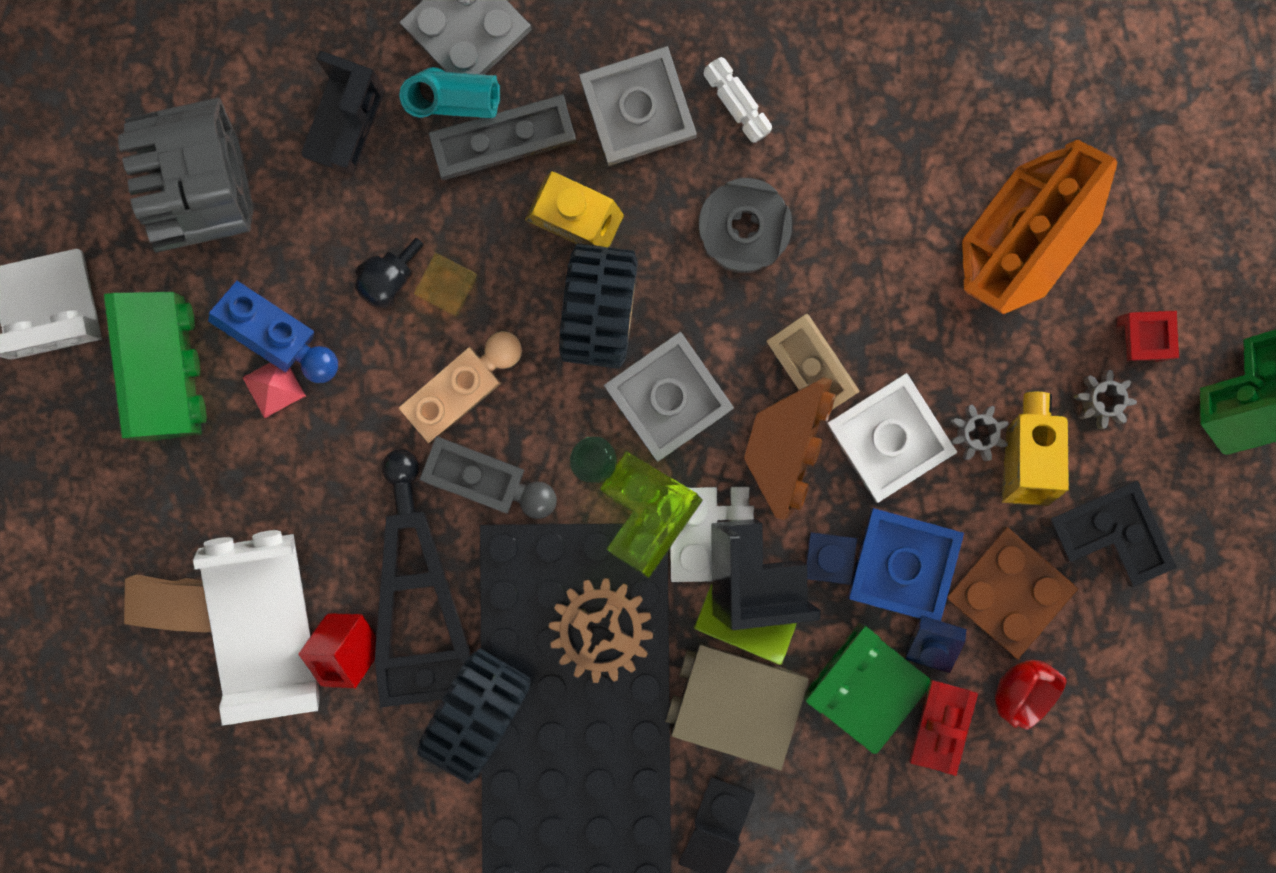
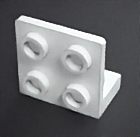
M72 249L0 266V323L3 332L0 334V357L12 360L102 340L82 250Z

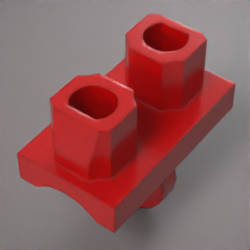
M930 679L908 761L910 764L957 776L978 693Z

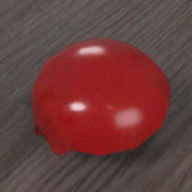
M1023 661L1011 667L1000 678L994 696L997 713L1012 727L1017 728L1020 726L1024 730H1029L1043 719L1056 704L1065 689L1067 680L1061 673L1043 661Z

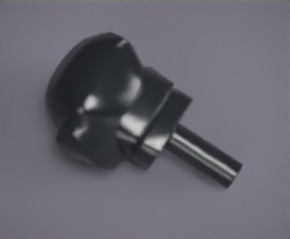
M415 238L398 257L391 252H387L383 258L372 256L362 262L355 271L357 275L355 288L359 296L373 307L381 309L390 307L395 300V295L411 277L412 272L407 264L424 246L423 242Z

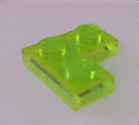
M626 451L600 488L607 497L633 512L607 550L613 556L649 578L702 503V498L696 492Z

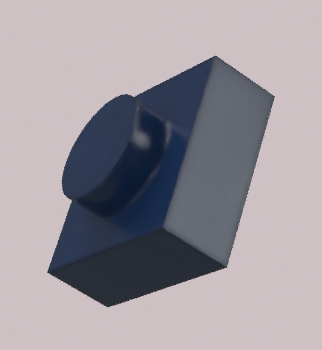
M809 532L805 564H807V579L851 585L857 538Z
M921 615L907 645L905 659L951 673L965 644L967 629Z

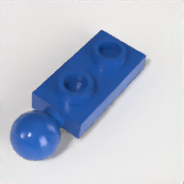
M236 281L209 312L208 322L284 372H287L292 364L298 361L301 363L303 375L308 380L314 383H325L330 381L338 371V359L332 350L323 346L312 348L308 346L313 340L314 331L239 281Z

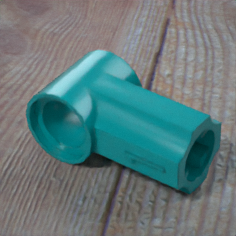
M431 67L405 80L400 87L399 97L405 111L419 118L428 117L431 114L494 118L497 115L500 102V85L497 81V75L453 73ZM421 82L428 84L433 90V102L427 101L422 96L420 91Z

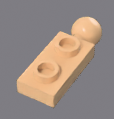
M501 331L491 335L485 344V354L481 357L478 356L473 348H467L399 407L401 412L428 444L433 443L436 436L440 437L501 384L500 380L493 373L496 368H510L519 361L522 354V346L514 334Z

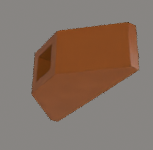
M823 377L756 414L744 460L776 518L786 520L794 512V509L801 510L806 500L809 484L803 482L807 465L814 466L822 445V439L816 437L820 420L828 421L835 401V394L829 392L832 383L831 379Z

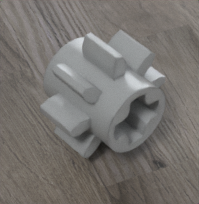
M1112 370L1103 372L1101 383L1091 375L1084 377V384L1088 388L1084 393L1073 396V399L1082 401L1084 408L1079 418L1086 419L1091 416L1097 418V429H1105L1108 426L1109 417H1112L1118 424L1127 422L1123 411L1127 406L1137 404L1136 400L1128 398L1126 391L1131 381L1127 380L1120 383L1113 381L1114 374ZM1105 392L1107 397L1113 398V405L1105 407L1104 403L1097 402V394Z
M972 404L965 407L967 419H951L950 423L958 428L957 437L952 438L950 442L952 445L961 444L965 448L963 453L964 460H970L974 456L975 451H980L981 458L984 461L992 460L990 448L993 446L1007 447L1006 441L1000 438V429L1007 427L1009 424L1008 421L997 422L992 417L995 411L994 406L987 407L982 414L978 415L976 408ZM975 423L978 427L986 426L988 429V434L982 437L983 445L980 440H971L969 437V432L975 429Z

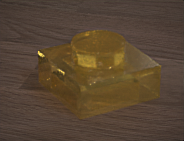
M435 252L414 295L457 317L478 275Z

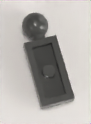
M437 436L420 477V481L509 514L512 503L515 501L520 503L522 511L527 516L534 519H542L549 516L557 504L556 493L547 483L537 481L527 486L520 483L525 472L524 469Z

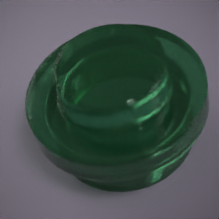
M588 437L581 440L573 448L570 456V466L575 476L583 482L590 484L600 483L609 478L615 470L617 456L613 446L600 437Z

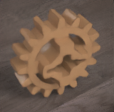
M604 578L601 588L594 589L588 579L584 581L583 594L579 595L572 588L566 591L571 601L569 606L561 603L555 605L554 609L562 615V620L549 623L550 629L560 631V637L550 643L551 648H564L566 653L563 654L559 663L565 665L574 661L577 664L574 672L575 677L579 678L587 669L592 671L593 683H598L601 672L608 671L609 676L614 682L618 680L619 667L624 666L631 673L636 670L631 659L634 655L646 658L648 652L639 644L641 640L652 639L653 632L642 629L641 624L650 620L651 615L650 612L638 613L636 610L643 600L640 595L633 597L631 600L625 597L627 584L623 583L617 591L610 590L609 578ZM591 599H608L604 608L589 613L578 608L581 604ZM623 607L632 619L633 637L621 630L618 616ZM609 610H612L609 630L614 633V636L611 639L603 637L600 642L596 643L594 649L590 650L589 647L593 641L591 639L593 630L588 627L590 621L599 623L602 618L606 617ZM569 624L581 632L584 645L579 653L570 640ZM614 648L619 652H623L621 656L611 661H594L598 653Z

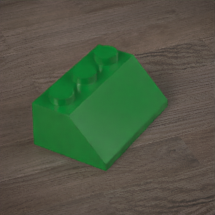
M175 292L104 294L122 438L149 442L201 435L200 423L206 422L207 415L203 396L197 395L195 377L200 376L201 367L197 350L191 349L189 331L194 330L195 327L191 304L189 302L185 303L184 297Z

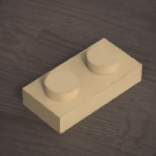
M808 314L802 316L766 341L799 390L823 377L832 380L829 392L835 394L833 409L860 392Z

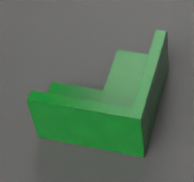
M1276 329L1243 339L1245 375L1200 388L1201 426L1225 455L1276 442Z

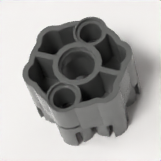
M219 97L124 119V133L118 135L119 151L137 152L135 155L122 158L127 175L133 176L147 172L154 173L128 179L129 193L135 195L161 190L158 193L130 199L136 218L139 219L142 225H145L149 241L154 242L152 247L156 253L251 231L254 208L241 147Z

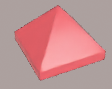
M268 363L242 377L265 419L306 397L291 367L287 372H284L272 363Z

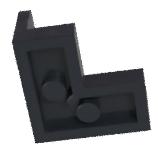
M319 51L316 60L329 77L301 154L307 160L354 176L386 90L373 69L324 51Z
M1138 480L1122 481L1040 518L1043 527H1051L1066 562L1075 561L1110 545L1130 587H1135L1177 568Z
M757 519L711 523L713 616L731 630L821 620L820 609L808 602L807 564L801 560L763 564L762 522Z

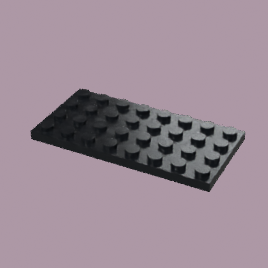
M668 523L480 525L481 649L530 677L529 691L482 769V873H671L670 723L665 722L670 706ZM609 578L610 590L617 591L625 583L628 585L625 595L627 599L631 600L638 595L642 597L643 600L636 610L638 613L650 612L651 619L642 623L641 626L642 629L653 632L652 639L640 641L639 645L644 647L648 654L646 658L637 655L631 658L636 668L635 671L631 673L624 666L618 668L617 681L613 682L607 671L601 672L598 683H593L592 671L585 669L584 673L577 678L574 676L577 666L574 661L565 665L559 663L561 657L566 652L563 647L551 648L550 643L560 637V631L550 629L549 623L562 620V615L554 607L557 603L569 606L571 601L566 591L572 588L581 595L584 593L583 586L585 580L589 579L594 589H600L603 579ZM591 599L581 604L578 608L590 613L603 609L608 599ZM623 607L618 616L621 630L633 637L632 619ZM609 610L606 617L602 618L599 623L590 621L588 627L593 630L591 638L593 641L589 647L590 650H593L596 643L600 642L603 637L611 639L614 636V633L609 630L612 610ZM569 624L570 640L579 653L584 645L581 632ZM614 648L599 652L594 661H611L621 656L623 652H619Z

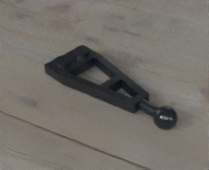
M397 449L388 453L382 462V474L393 485L396 515L386 516L375 649V668L380 708L442 700L462 666L471 655L470 646L426 512H415L412 482L418 476L419 463L414 454L404 449ZM400 529H416L428 566V573L397 576ZM434 586L454 650L391 658L396 591Z

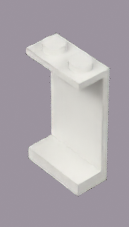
M269 530L254 534L252 536L253 540L233 543V538L231 537L216 538L204 542V547L198 548L193 559L194 569L201 570L223 694L219 706L222 726L318 711L320 701L318 682L298 655L311 636L294 534L282 536L279 530Z

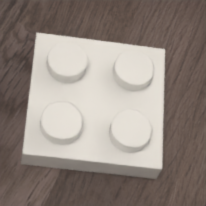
M907 373L826 423L876 503L957 453Z

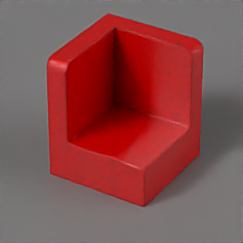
M1177 311L1131 312L1116 317L1117 327H1125L1127 361L1155 360V362H1165L1179 358Z
M329 613L320 622L298 655L321 687L356 689L375 660L377 636L362 614Z

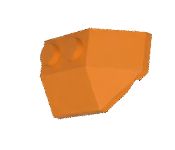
M1077 139L1066 144V148L1046 153L1018 166L962 240L965 292L1001 314H1006L1045 297L1101 223L1118 164L1116 158Z

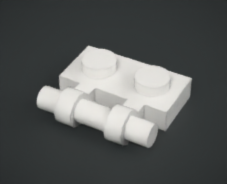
M717 487L669 488L671 582L712 581L711 523H717V520L740 521L754 519V506H749V487H730L731 506H717Z

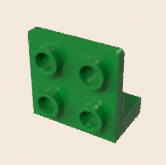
M858 623L808 686L803 699L871 753L877 754L926 693L930 678L883 642L867 626Z

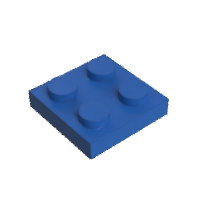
M871 508L847 599L919 619L922 615L941 621L964 533Z

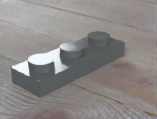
M564 95L497 113L494 118H478L429 132L442 180L577 143Z

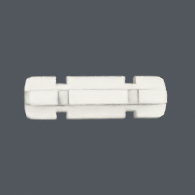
M720 57L712 61L704 69L705 78L712 88H718L717 95L736 122L743 123L742 130L748 139L753 143L760 141L771 132V123L764 113L759 114L757 112L759 106L738 77L733 78V70L725 58Z

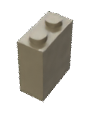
M698 642L695 652L691 650L686 651L679 677L687 679L681 697L672 696L665 722L673 724L671 736L781 771L809 678L806 675Z

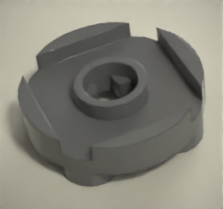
M754 178L734 179L717 188L705 200L698 222L699 238L706 255L720 267L736 273H753L770 267L785 251L792 233L791 212L783 198L777 194L778 192L770 184ZM747 213L751 215V223L758 225V232H750L748 238L739 237V231L732 228V220L740 221L742 214Z

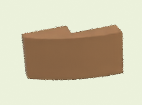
M133 575L125 578L124 624L173 631L211 632L203 581L191 578L170 581L142 575Z

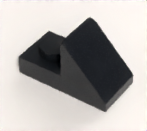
M710 775L678 865L700 873H726L741 844L739 837L755 792Z

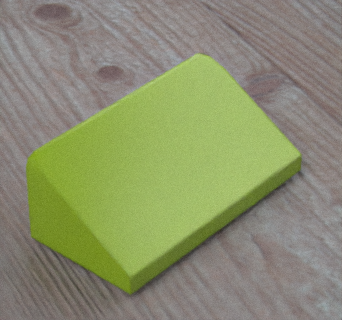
M711 584L693 628L773 663L782 665L797 623L731 630L713 616Z

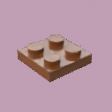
M1004 527L949 590L947 600L1013 658L1018 660L1079 588L1010 528Z

